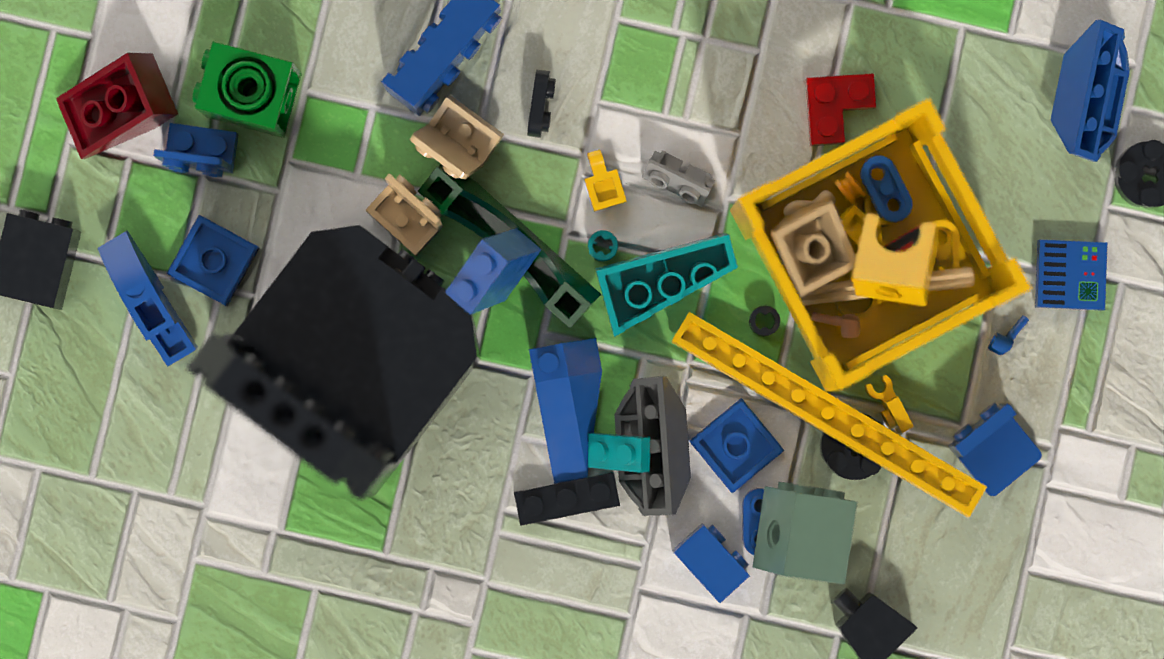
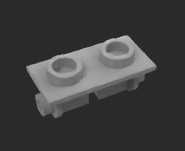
M663 150L661 153L654 151L642 178L648 180L657 188H665L679 195L687 203L697 204L702 207L715 182L714 179L710 178L711 174L690 164L684 174L679 171L683 163L682 160Z

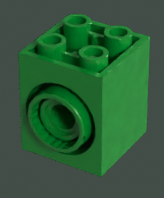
M212 41L211 49H206L202 57L201 69L204 70L201 83L197 82L193 90L192 102H195L194 108L205 117L285 138L302 76L299 69L290 61ZM258 86L256 93L247 97L248 91L252 87Z

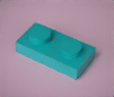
M590 433L588 434V468L639 473L650 472V437Z

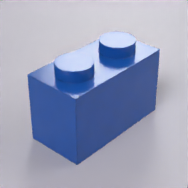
M701 523L672 551L710 594L721 603L750 577L744 570L749 564L736 550L730 554L724 548L722 543L726 539L713 524L707 529Z

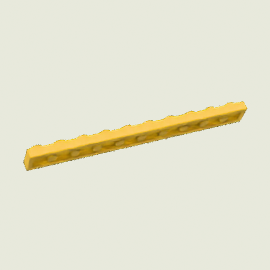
M691 312L687 314L672 339L673 344L968 518L987 488L982 483Z

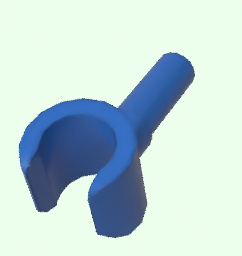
M1022 315L1007 333L1006 337L996 332L989 343L988 350L998 355H1003L1010 351L1014 343L1013 340L1028 323L1029 319Z

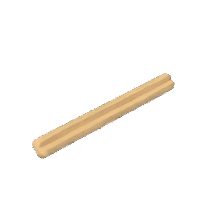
M966 267L933 271L929 291L972 287L974 285L973 269ZM850 280L826 283L799 298L803 305L868 297L856 296L853 281Z

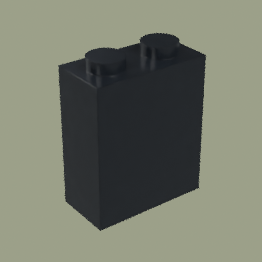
M21 209L18 215L7 213L0 239V296L62 310L81 231L72 229L73 222L52 217L51 223L39 221L40 214Z

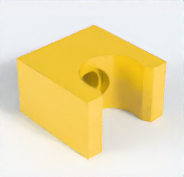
M866 214L852 275L855 295L926 306L939 244L937 223L924 222L920 227L919 240L911 249L904 252H891L881 246L883 239L878 215Z

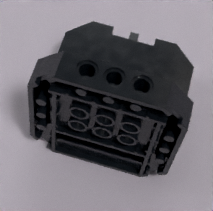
M361 225L311 232L235 333L231 335L227 332L224 335L212 333L186 369L196 377L202 373L201 376L204 378L202 384L208 390L330 482L338 485L341 480L345 479V485L350 488L348 492L359 500H364L377 494L468 377L481 357L473 314L470 315L445 293L446 289L441 287L445 281L430 269L424 274L423 272L426 268L409 253L401 249L397 254Z

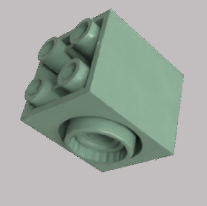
M779 481L777 488L765 486L752 568L785 577L845 584L857 501L844 499L845 492L819 487H808Z

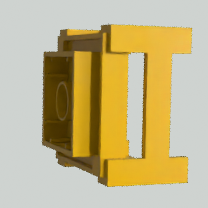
M930 98L897 114L888 122L791 173L739 197L730 209L744 239L751 238L812 352L815 359L811 360L810 363L826 392L841 390L872 374L874 370L1032 289L1016 258L1008 259L941 133L946 128ZM871 145L870 147H868V148H866V149H864V150H862V151L856 153L857 151H859V150H861V149H863V148H865V147ZM927 145L989 260L990 267H986L923 149L924 146ZM850 156L849 158L837 163L838 161ZM873 156H885L894 163L912 198L910 214L902 221L895 223L887 222L879 216L869 195L858 197V203L855 206L865 215H878L882 239L886 244L916 226L921 227L924 222L950 221L957 227L960 236L959 268L970 267L974 273V285L972 287L929 291L926 306L875 298L803 305L786 266L780 263L777 257L778 247L771 232L785 217L784 208L787 204L798 200L814 201L824 190L831 192L836 198L834 207L840 218L845 209L852 206V204L837 187L835 181L837 179L843 180L846 177L845 173L850 171L865 189L860 178L863 164ZM831 166L830 168L818 173L819 171ZM875 168L871 172L874 180L880 181L883 179L884 174L881 169ZM812 176L811 178L799 183L800 181ZM793 186L792 188H790V189H788V190H786V191H784V192L778 194L779 192H781V191H783V190H785V189H787V188ZM890 199L887 202V207L890 211L895 212L899 209V203L895 199ZM938 232L940 245L946 241V236L942 232ZM937 266V267L934 269V271L945 270V269H944L943 267ZM854 268L828 283L852 280ZM816 312L839 317L844 314H855L860 320L859 336L856 338L842 337L841 326L812 321V314Z

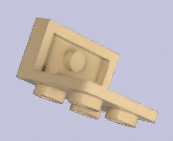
M449 95L445 98L430 123L414 132L410 141L416 145L415 149L421 155L427 158H434L442 164L443 170L448 175L457 179H466L484 166L504 134L456 98Z
M388 174L384 178L388 186L365 211L410 252L417 256L443 228L442 222L439 219L442 215L440 210L427 198H424L422 201L418 200L415 197L417 194L414 190L415 188L403 176L399 175L395 179L391 174Z

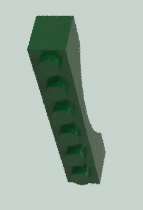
M442 164L437 166L417 192L432 202L443 215L459 222L483 239L517 228L542 249L523 276L536 291L544 306L571 328L601 296V293L470 176L466 179L454 178L443 170Z

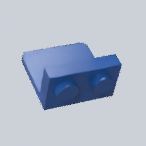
M994 402L979 414L981 419L972 427L969 424L962 427L953 435L955 440L948 445L973 478L987 486L985 492L989 496L998 495L1042 457L1041 451L1013 418L1017 413L1009 403L997 405Z

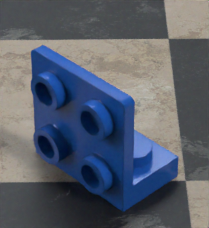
M170 123L166 151L154 149L153 156L162 161V166L169 167L171 171L189 173L190 168H196V171L202 172V175L222 178L223 172L233 174L239 134L232 131Z

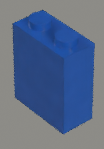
M517 228L482 239L445 293L470 315L504 302L542 249Z

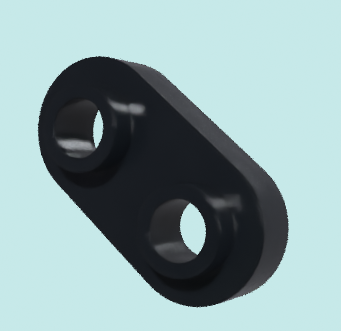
M536 70L527 136L541 138L542 131L549 132L551 112L545 111L547 98H554L556 79L550 78V71Z

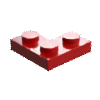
M874 73L811 77L805 80L810 146L844 144L843 111L876 108Z

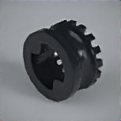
M760 306L753 310L749 317L750 328L759 336H769L779 328L780 315L771 306ZM759 312L763 315L772 314L774 324L770 330L767 327L761 329L757 327L755 319Z

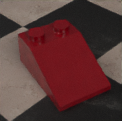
M127 52L56 98L81 159L89 158L149 132L178 115L153 53Z

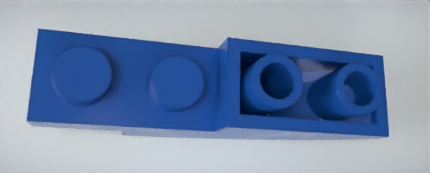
M128 230L98 247L97 249L107 272L131 317L146 341L151 340L167 367L197 350L196 342L163 293L162 289L164 286Z

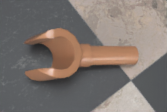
M816 312L812 314V321L841 326L842 337L856 338L859 336L860 320L855 314H844L840 317Z

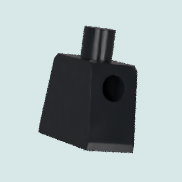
M845 588L832 601L844 614L835 625L858 659H887L918 629L915 624L870 592L858 600L848 588Z

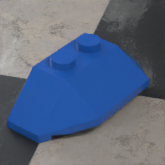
M1095 20L1064 54L1050 119L1068 153L1091 162H1097L1101 154L1107 150L1117 137L1130 73L1127 49L1123 41L1125 39L1124 29L1103 20Z

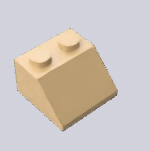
M832 201L812 202L784 217L771 232L799 297L852 270L855 266L856 256Z

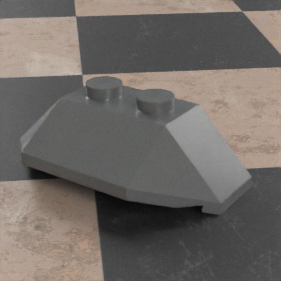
M666 376L636 378L632 380L631 388L623 397L614 414L616 435L650 437V472L639 473L618 470L619 483L631 500L639 507L638 510L643 516L675 515L691 479L686 408Z

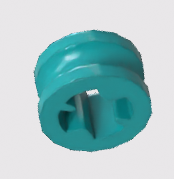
M600 230L595 232L588 241L589 254L597 261L605 262L611 260L618 250L617 238L609 231ZM602 237L604 241L611 240L613 247L609 246V250H611L609 254L604 255L602 251L597 253L594 251L593 245L597 246V242H595L597 238Z

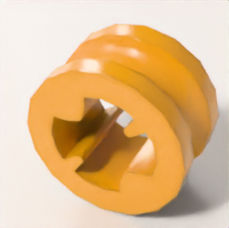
M847 171L845 173L846 177L843 180L837 179L835 184L849 202L855 205L858 203V197H865L868 194L854 175Z

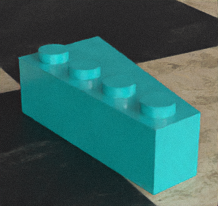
M722 233L595 268L611 329L615 337L635 324L651 317L658 311L680 301L692 292L733 271L738 266L730 236L727 233Z

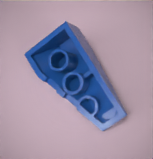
M594 338L529 349L554 484L587 478L589 470L588 434L594 433L602 377L597 340Z

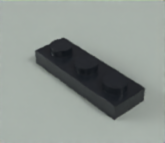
M614 472L514 492L520 526L620 506Z

